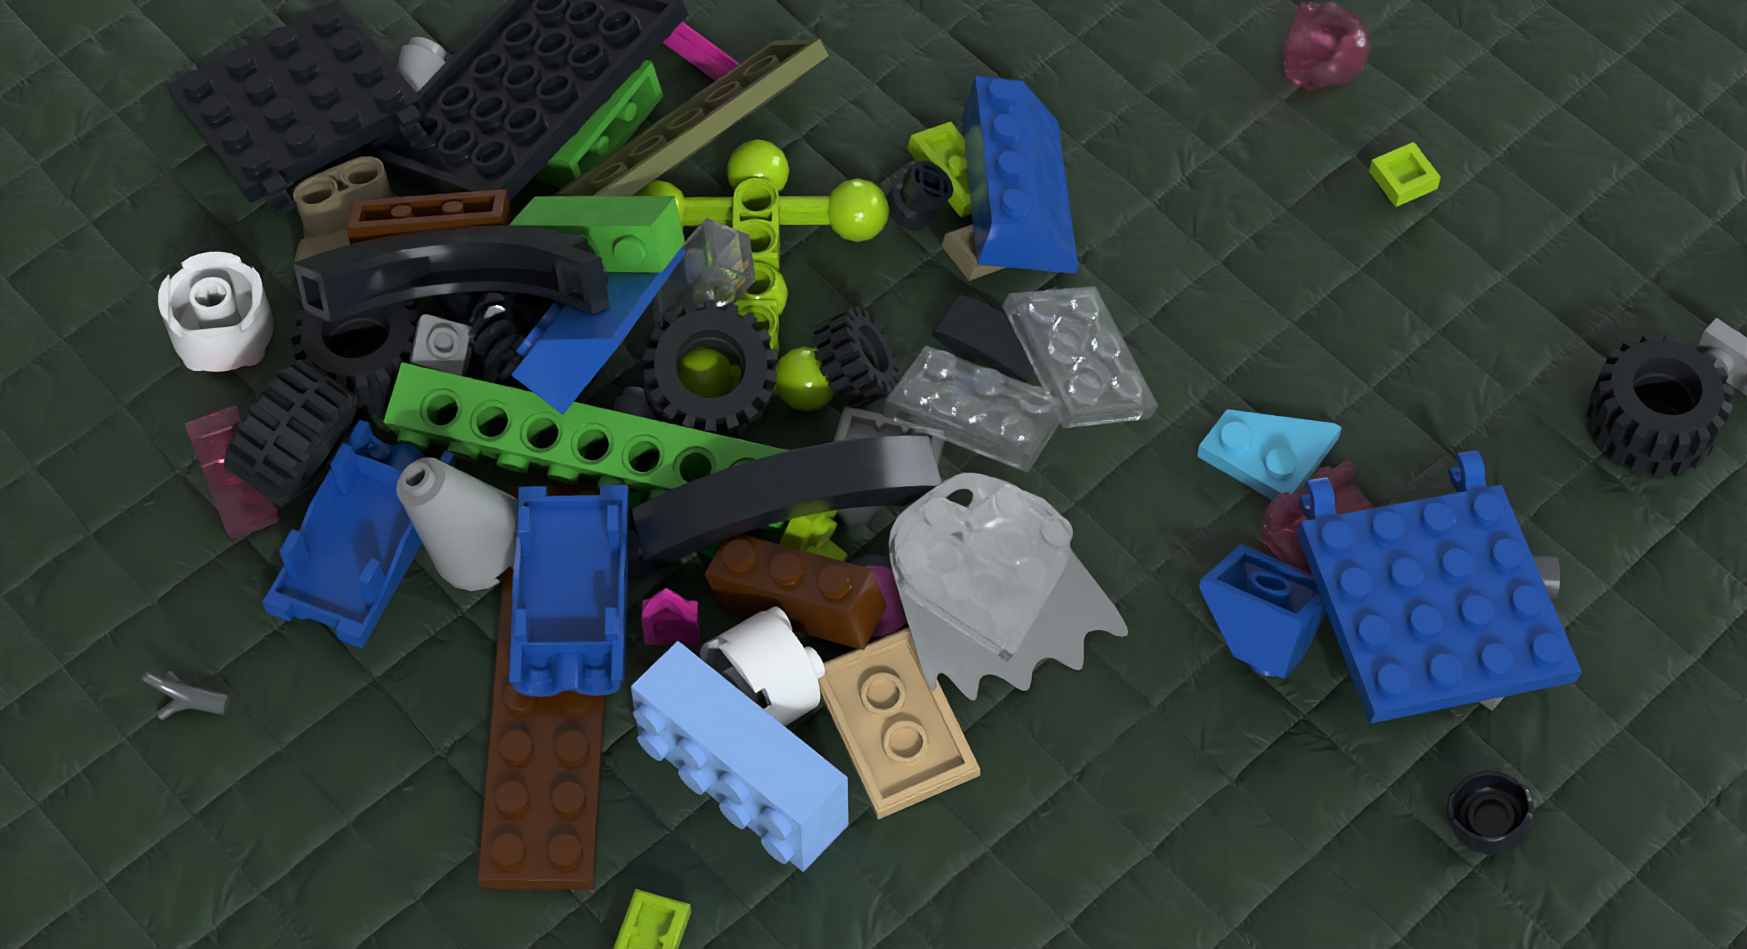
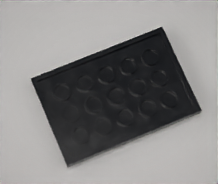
M508 0L417 92L422 98L426 113L421 116L422 120L419 121V124L428 134L429 139L410 147L398 130L394 129L363 145L359 150L363 157L371 156L378 158L383 163L386 171L442 192L461 193L506 189L510 203L520 190L547 165L548 161L566 142L578 133L589 118L611 98L612 94L641 67L642 63L658 46L671 36L673 31L689 14L682 0Z

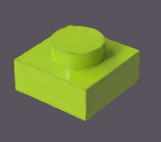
M1414 142L1372 159L1369 173L1395 207L1438 189L1441 178Z

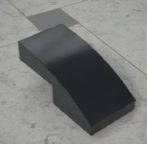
M960 294L931 334L969 364L973 365L980 358L1018 388H1021L1028 382L1052 346L1049 341L1010 316Z

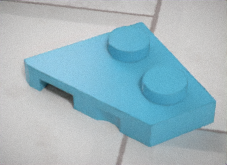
M1227 409L1199 445L1197 457L1287 509L1339 439L1342 427L1329 422Z

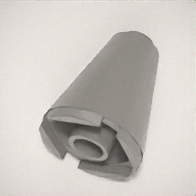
M426 457L418 459L404 469L397 482V496L437 572L443 579L455 588L475 591L490 588L499 583L500 581L496 577L509 566L514 570L518 522V500L515 497L435 458Z

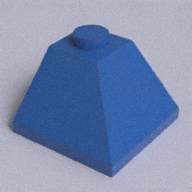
M1240 544L1202 577L1199 589L1233 656L1249 663L1254 671L1265 676H1278L1284 679L1303 660L1327 613L1312 574L1243 544Z

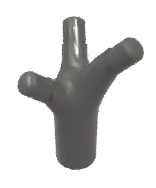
M149 671L144 672L141 677L143 682L172 698L171 702L157 711V716L161 720L166 719L177 711L185 709H197L224 716L228 711L230 694L189 685L181 681L172 671H168L164 678L156 676Z

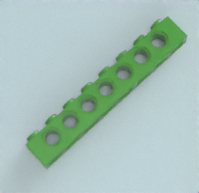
M403 362L401 363L383 421L398 436L397 441L399 443L411 445L419 450H427L430 443L447 447V451L455 453V457L462 460L476 462L479 455L497 459L496 464L513 472L527 473L528 468L533 467L548 471L547 477L565 484L577 485L579 478L597 482L599 490L600 485H628V491L638 490L649 494L648 500L688 483L687 475L689 471L698 464L711 465L710 474L746 462L788 452V450L578 402H573L562 415L534 392ZM451 406L458 407L457 415L452 422L446 425H438V417L444 409ZM498 418H508L507 427L500 435L487 437V429L491 422ZM549 429L558 430V437L550 447L544 449L536 448V442L541 433ZM601 440L609 442L608 450L603 457L597 460L586 459L587 450L593 443ZM649 452L660 454L659 462L654 469L648 472L636 471L637 462L641 456ZM791 519L760 527V529L782 532L783 526L787 527Z

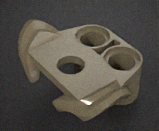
M368 156L350 160L309 177L295 187L293 197L303 224L304 239H301L298 245L294 262L350 245L346 227L353 201L399 197L391 191L383 163L378 158Z

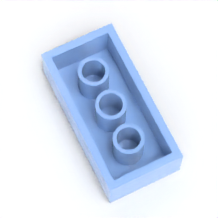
M679 641L631 686L635 710L633 715L637 722L639 734L637 740L642 748L654 759L661 761L663 758H666L678 768L680 778L692 791L699 795L707 792L718 801L721 812L733 825L740 829L748 826L762 838L761 843L766 851L780 863L786 864L790 861L804 872L849 825L848 777Z

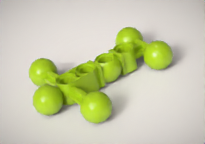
M755 139L743 142L734 149L728 161L726 174L734 191L733 197H684L682 192L672 183L660 180H653L632 196H675L682 231L684 226H733V271L745 260L746 272L723 295L725 305L727 307L729 302L739 306L738 314L743 317L749 312L758 319L757 328L760 331L766 328L771 337L770 347L776 350V355L778 356L779 315L782 314L788 297L786 282L779 272L780 225H830L832 230L841 238L861 242L873 239L884 229L890 209L882 189L872 181L858 178L842 182L832 190L830 196H779L788 179L790 171L788 161L783 151L775 144ZM702 347L692 350L680 360L678 377L682 384L692 393L705 398H717L732 392L738 386L741 379V370L738 365H731L728 359L717 350ZM801 347L791 349L776 364L777 377L772 395H778L780 400L793 410L803 412L819 410L833 400L836 391L833 392L828 386L830 382L828 375L823 377L819 369L823 367L822 362L815 359L814 351L818 350L817 348Z

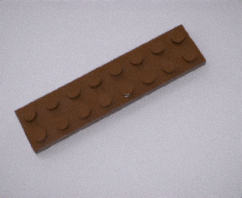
M511 485L510 495L518 500L519 487L531 486ZM546 486L548 496L600 495V490L597 486ZM509 566L503 572L478 871L480 889L595 890L606 695H585L576 691L565 690L553 696L538 697L524 695L514 689L513 684L509 682L514 570Z

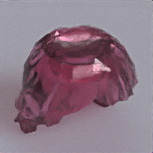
M1310 2L1308 6L1302 3L1296 11L1295 20L1291 26L1292 29L1289 30L1287 36L1289 41L1284 45L1286 53L1283 55L1286 78L1295 85L1304 87L1307 91L1351 82L1364 70L1371 48V40L1366 25L1356 15L1337 3L1325 2V4L1320 5Z

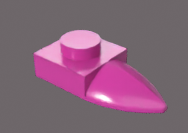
M668 588L656 593L649 600L643 599L641 620L645 645H674L677 641L684 646L700 645L701 625L698 601H687Z

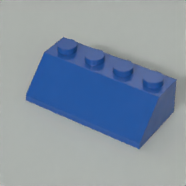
M975 76L961 120L965 140V157L967 160L977 264L1076 274L1078 262L1058 120L1023 81Z
M681 248L662 273L607 272L608 285L606 288L610 307L593 315L555 301L516 350L524 359L511 375L563 415L618 348L686 254V251Z

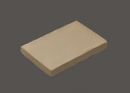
M909 627L867 644L864 650L855 649L823 663L825 675L818 679L821 698L878 820L980 776V768L938 680L936 679V689L934 691L929 688Z

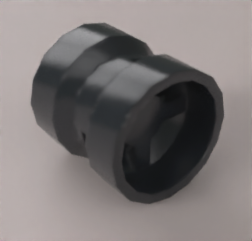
M915 162L904 174L903 182L896 184L886 196L891 218L906 229L914 231L923 229L934 217L935 210L940 209L953 194L952 181L947 173L932 162Z

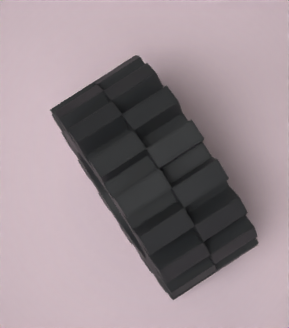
M858 306L851 307L820 323L813 330L816 336L812 337V344L818 348V350L814 351L815 359L821 361L823 365L819 369L823 377L828 375L830 379L828 386L833 392L838 390L839 399L843 403L848 401L849 407L853 409L856 407L860 409L896 391L901 379L897 374L900 371L899 363L892 358L896 356L894 348L888 347L886 343L889 339L885 331L880 333L878 321L875 318L870 320L869 312L865 309L860 311Z

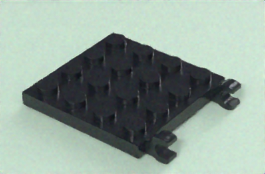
M338 0L318 7L312 13L284 27L276 28L268 35L242 48L234 49L227 53L226 56L202 68L190 71L183 75V77L166 85L174 103L248 202L252 203L264 197L277 216L296 207L286 191L288 189L287 184L386 133L397 129L410 147L429 139L428 134L419 124V121L422 120L421 116L426 113L422 98Z

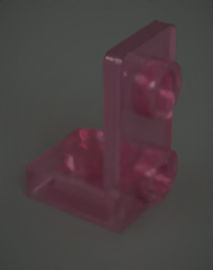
M236 405L185 423L226 533L231 539L279 521L273 501L224 467L227 447L241 422Z

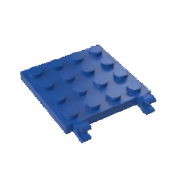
M1477 450L1456 454L1455 457L1459 466L1449 468L1448 470L1450 481L1457 491L1454 494L1337 515L1332 485L1329 479L1324 477L1307 480L1305 485L1309 494L1300 495L1299 497L1300 505L1307 521L1300 523L1296 533L1369 724L1574 683L1582 673L1503 486H1486L1485 466Z

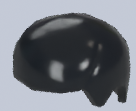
M1484 770L1465 777L1448 796L1447 816L1451 830L1455 837L1472 852L1490 856L1512 852L1526 841L1533 828L1535 810L1529 788L1505 773Z

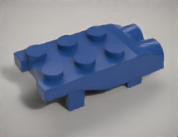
M358 421L347 442L342 443L330 464L331 469L312 499L300 530L292 529L279 550L284 566L262 602L266 613L289 622L293 616L299 619L310 618L336 628L338 640L362 649L364 648L422 544L396 492L398 479L404 469L412 462L426 458L421 451L408 444L387 445L373 435L368 422ZM445 450L440 461L455 467V453Z
M600 485V495L548 496L546 486L519 487L517 541L512 589L509 682L513 684L517 692L529 696L544 697L553 696L565 690H572L580 694L599 696L612 694L620 690L621 682H624L627 649L628 485Z

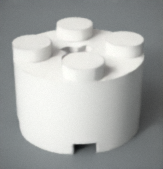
M206 252L181 263L183 269L178 271L171 279L169 274L167 275L159 289L158 306L173 347L187 368L193 371L222 372L242 366H253L264 358L265 348L273 334L274 320L260 275L253 267L251 269L241 262L240 257L231 253Z
M777 606L767 611L756 613L706 642L701 648V660L783 726L813 710L820 702L818 679L825 675L824 664L813 648L809 646L803 648L792 632V626L788 617Z

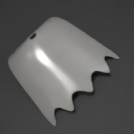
M964 472L956 474L937 485L897 516L891 528L888 544L895 583L926 682L932 691L936 689V679L941 673L948 676L959 690L973 701L977 697L980 679L982 676L989 674L1003 678L1016 688L1026 691L1030 688L1033 669L1041 659L1054 658L1074 670L1082 669L1084 662V638L1088 632L1102 630L1120 637L1127 636L1128 628L1115 605L1036 504L1017 486L1009 482L977 473ZM959 489H969L972 492V500L965 509L954 514L943 512V502L952 492ZM961 533L962 541L959 545L952 547L946 543L945 538L947 535Z

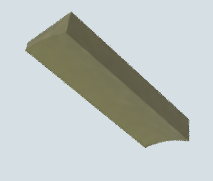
M820 39L773 40L552 196H632L653 180L662 178L793 85L798 77L829 56Z

